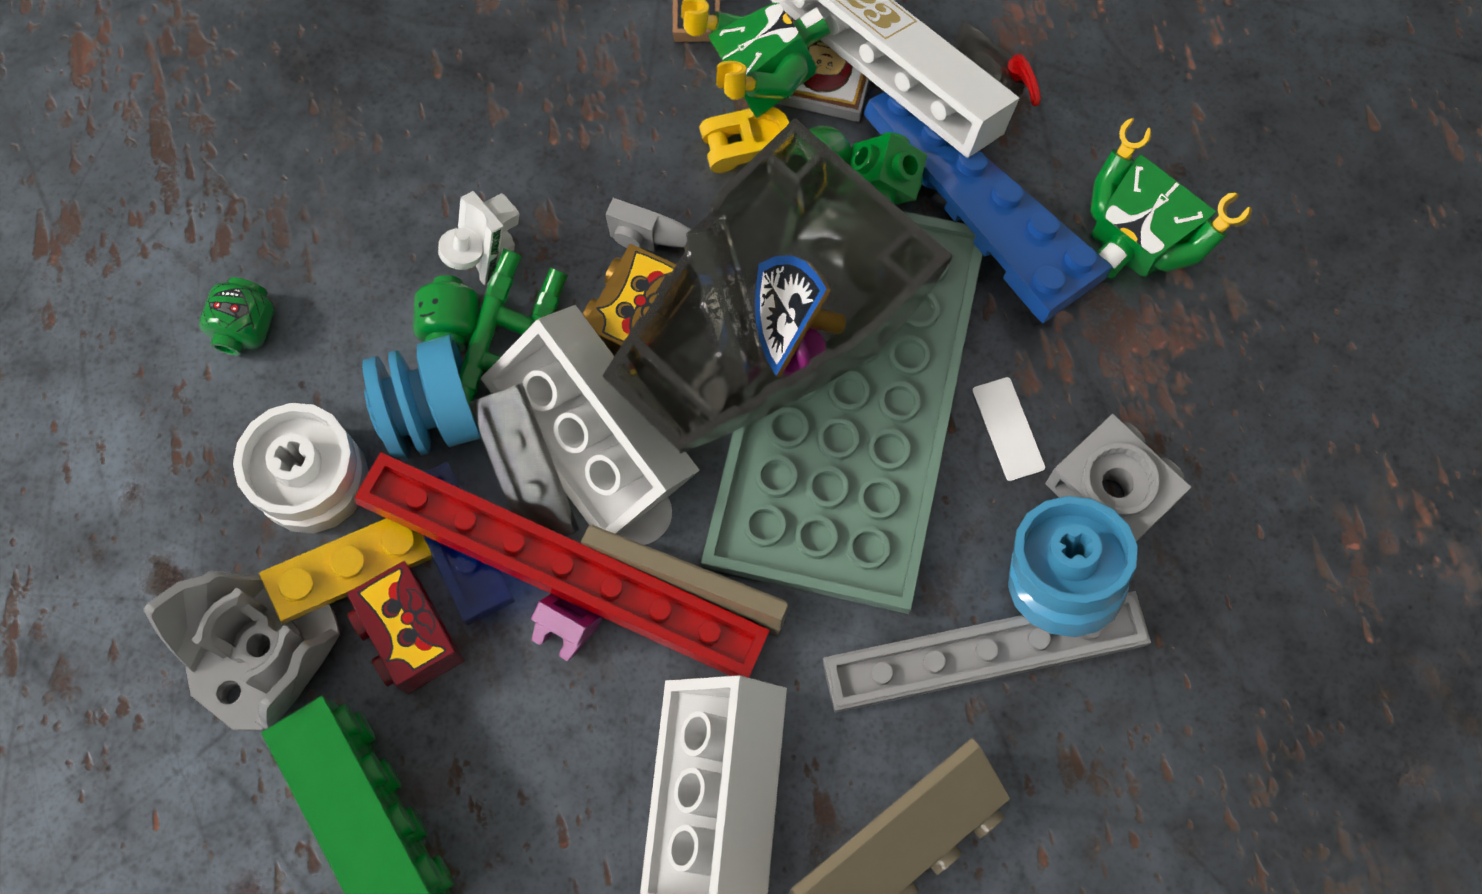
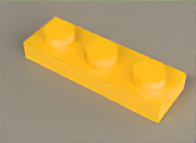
M386 518L259 572V576L280 623L283 625L347 597V593L404 560L413 568L431 560L433 553L424 535Z

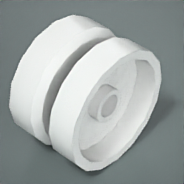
M289 403L268 409L248 425L237 442L233 460L237 485L248 500L259 510L263 511L273 522L292 532L314 534L334 528L354 514L359 506L356 504L354 497L369 473L364 453L337 419L327 411L311 404Z

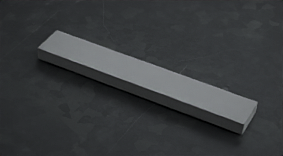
M1136 591L1127 593L1125 602L1115 620L1096 633L1078 637L1054 635L1034 626L1023 615L823 657L822 662L834 713L1145 647L1151 643Z

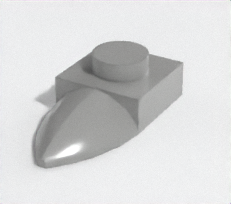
M616 198L612 199L605 214L610 237H613L618 244L628 248L629 244L655 252L658 245L694 247L705 245L707 242L697 232L669 217Z

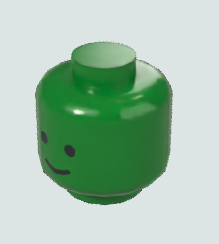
M449 275L435 277L432 283L423 285L415 293L413 312L414 335L421 342L451 334L459 352H463L466 349V345H469L480 312L479 295L471 287L464 285L463 280L458 277Z

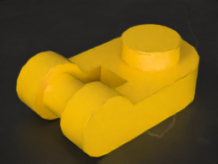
M775 107L770 108L758 118L754 116L749 108L708 118L699 126L703 142L709 144L710 147L707 158L710 169L714 173H726L735 169L740 164L776 156L781 153L784 143L789 139V121L786 115ZM740 134L742 141L728 144L727 139L730 136Z

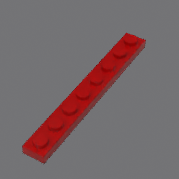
M380 452L354 497L356 504L729 676L750 677L770 631Z

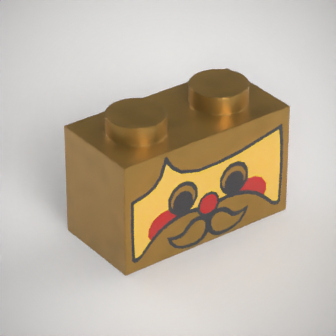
M629 244L622 258L616 257L611 262L605 275L604 282L606 286L598 300L592 298L584 309L583 316L616 360L641 371L684 294L686 282L683 267Z

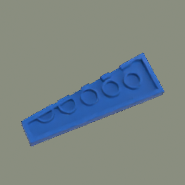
M886 92L868 100L864 116L881 135L886 132L904 135L910 140L912 146L928 154L922 174V184L925 187L936 189L947 202L944 208L945 211L955 222L963 220L976 236L973 241L974 245L984 256L993 255L1006 271L1003 279L1042 323H1045L1106 279L1113 266L982 152L978 151L969 158L965 157Z

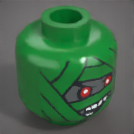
M230 277L227 283H218L211 288L198 324L201 331L212 339L210 342L212 348L225 354L239 356L242 349L254 350L262 346L275 313L273 303L267 298L268 292L264 287L243 278Z

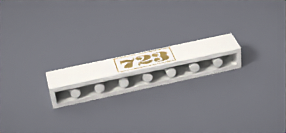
M771 0L774 3H780L784 11L795 20L817 7L831 32L820 40L965 157L969 158L1005 133L1019 97L896 1Z

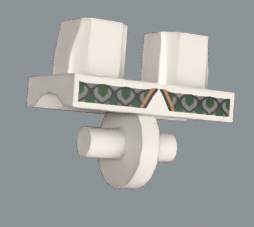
M474 191L462 196L460 199L458 228L448 230L439 240L438 254L442 262L448 267L457 270H466L476 266L479 271V280L486 286L493 271H495L503 248L514 252L515 243L507 230L518 225V210L502 193L485 202Z

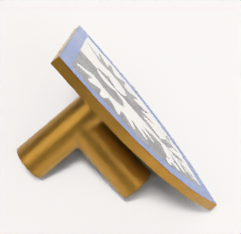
M792 255L775 256L759 263L755 289V319L759 342L769 365L778 377H781L809 328L839 335L843 332L846 325V318L843 314L821 309L831 291L823 276L810 262Z

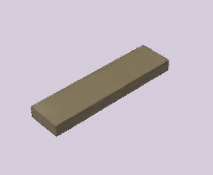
M588 526L581 544L769 629L770 634L779 637L786 620L787 601L597 526Z

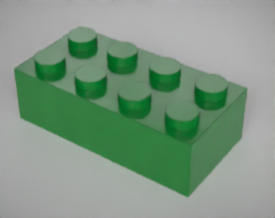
M321 696L261 732L344 894H451L449 888L455 885L454 879L439 855L431 858L421 840L428 836L427 829L412 806L405 809L395 792L402 787L400 779L386 758L379 761L370 746V743L376 740V736L369 722L360 711L354 714L346 703L339 705Z

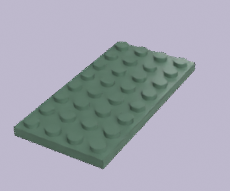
M793 189L777 256L792 255L810 262L823 276L831 289L821 309L843 314L846 318V325L843 332L839 335L817 330L825 340L827 357L821 371L812 378L805 380L791 379L784 374L781 377L776 376L765 357L757 334L701 561L702 568L905 614L910 613L982 253L973 243L976 236L966 224L894 209H879L869 204L820 194H808Z

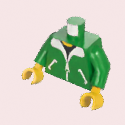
M683 0L681 17L684 20V29L689 35L701 36L707 29L711 30V34L708 37L723 61L717 65L716 85L724 89V93L733 100L744 97L756 118L763 115L782 99L791 97L801 84L816 73L817 66L807 47L831 33L817 7L792 22L780 3H772L749 15L738 16L716 11L714 15H708L709 4L705 0Z
M1134 118L1125 121L1121 126L1119 133L1122 144L1118 150L1112 149L1093 186L1090 213L1097 222L1091 235L1096 242L1102 245L1097 253L1113 266L1107 275L1108 278H1114L1125 265L1138 275L1144 277L1149 276L1157 269L1169 272L1197 265L1227 236L1225 231L1227 228L1246 224L1252 215V208L1249 206L1243 211L1241 216L1229 218L1227 216V208L1239 197L1237 193H1230L1220 200L1218 205L1219 216L1213 220L1212 218L1216 213L1213 208L1142 154L1134 161L1131 157L1134 151L1145 147L1151 138V129L1149 127L1142 141L1131 143L1127 140L1126 132L1131 127Z

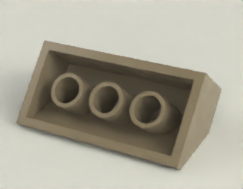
M971 738L796 884L789 893H918L919 889L913 883L916 878L929 867L936 875L940 874L963 854L956 844L972 831L979 839L982 838L1005 818L999 808L1010 797L981 747Z

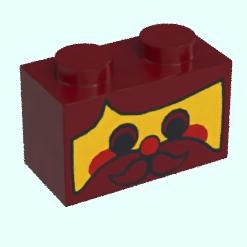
M405 560L347 593L355 608L348 613L349 620L363 641L368 638L372 640L379 654L372 658V662L387 687L395 684L396 687L410 694L465 662L417 573Z

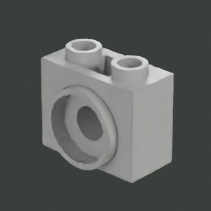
M1111 414L1057 465L1045 483L1059 498L1065 496L1090 498L1112 508L1130 526L1136 542L1191 488L1184 480L1183 472L1174 462L1167 458H1160L1145 444L1144 436L1134 425L1126 421L1121 422L1114 414ZM1111 480L1118 483L1124 491V497L1116 498L1107 494L1103 488L1102 481Z

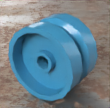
M1065 496L1044 501L1028 512L1016 531L1009 571L1008 588L1015 607L1029 623L1054 635L1078 637L1096 633L1115 620L1123 606L1129 590V584L1136 569L1137 543L1130 526L1112 508L1090 498Z

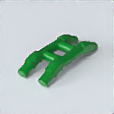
M503 248L495 271H493L487 285L475 328L462 366H460L458 371L470 410L474 396L477 393L482 372H487L501 358V356L488 352L496 326L498 325L523 335L537 319L555 313L560 300V294L568 277L567 274L550 267L544 284L538 292L530 317L504 307L503 304L506 302L522 255ZM501 407L498 431L507 437L516 436L519 432L518 428Z

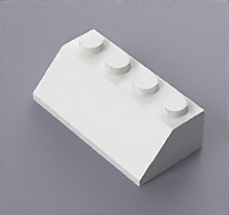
M576 305L537 319L481 377L489 391L590 526L594 525L618 534L669 497L700 471Z
M743 676L665 681L640 894H768L787 688Z

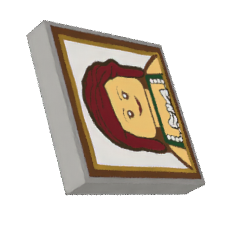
M789 16V18H790V20H791L792 22L795 21L794 18H792L791 16ZM821 40L815 42L807 48L817 66L816 73L801 84L791 97L782 99L777 104L859 122L870 79Z

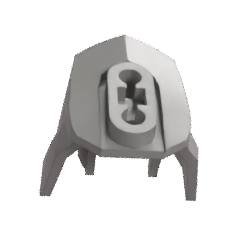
M212 570L203 576L177 582L148 602L144 608V612L157 635L168 649L186 666L191 696L235 731H263L276 724L297 700L324 662L340 635L337 617L331 604L281 625L259 575L231 574ZM268 645H270V649L263 656V651ZM240 686L241 693L238 700L229 704L227 700L228 692L233 687Z

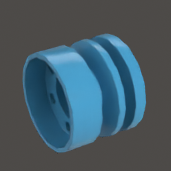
M451 334L417 344V369L410 370L408 363L399 350L388 352L391 376H389L379 356L363 360L364 394L372 424L377 435L384 442L390 457L401 462L411 459L408 435H410L421 456L431 453L429 429L435 427L438 428L441 437L448 447L483 437V429L475 397L470 410L458 373L463 360Z

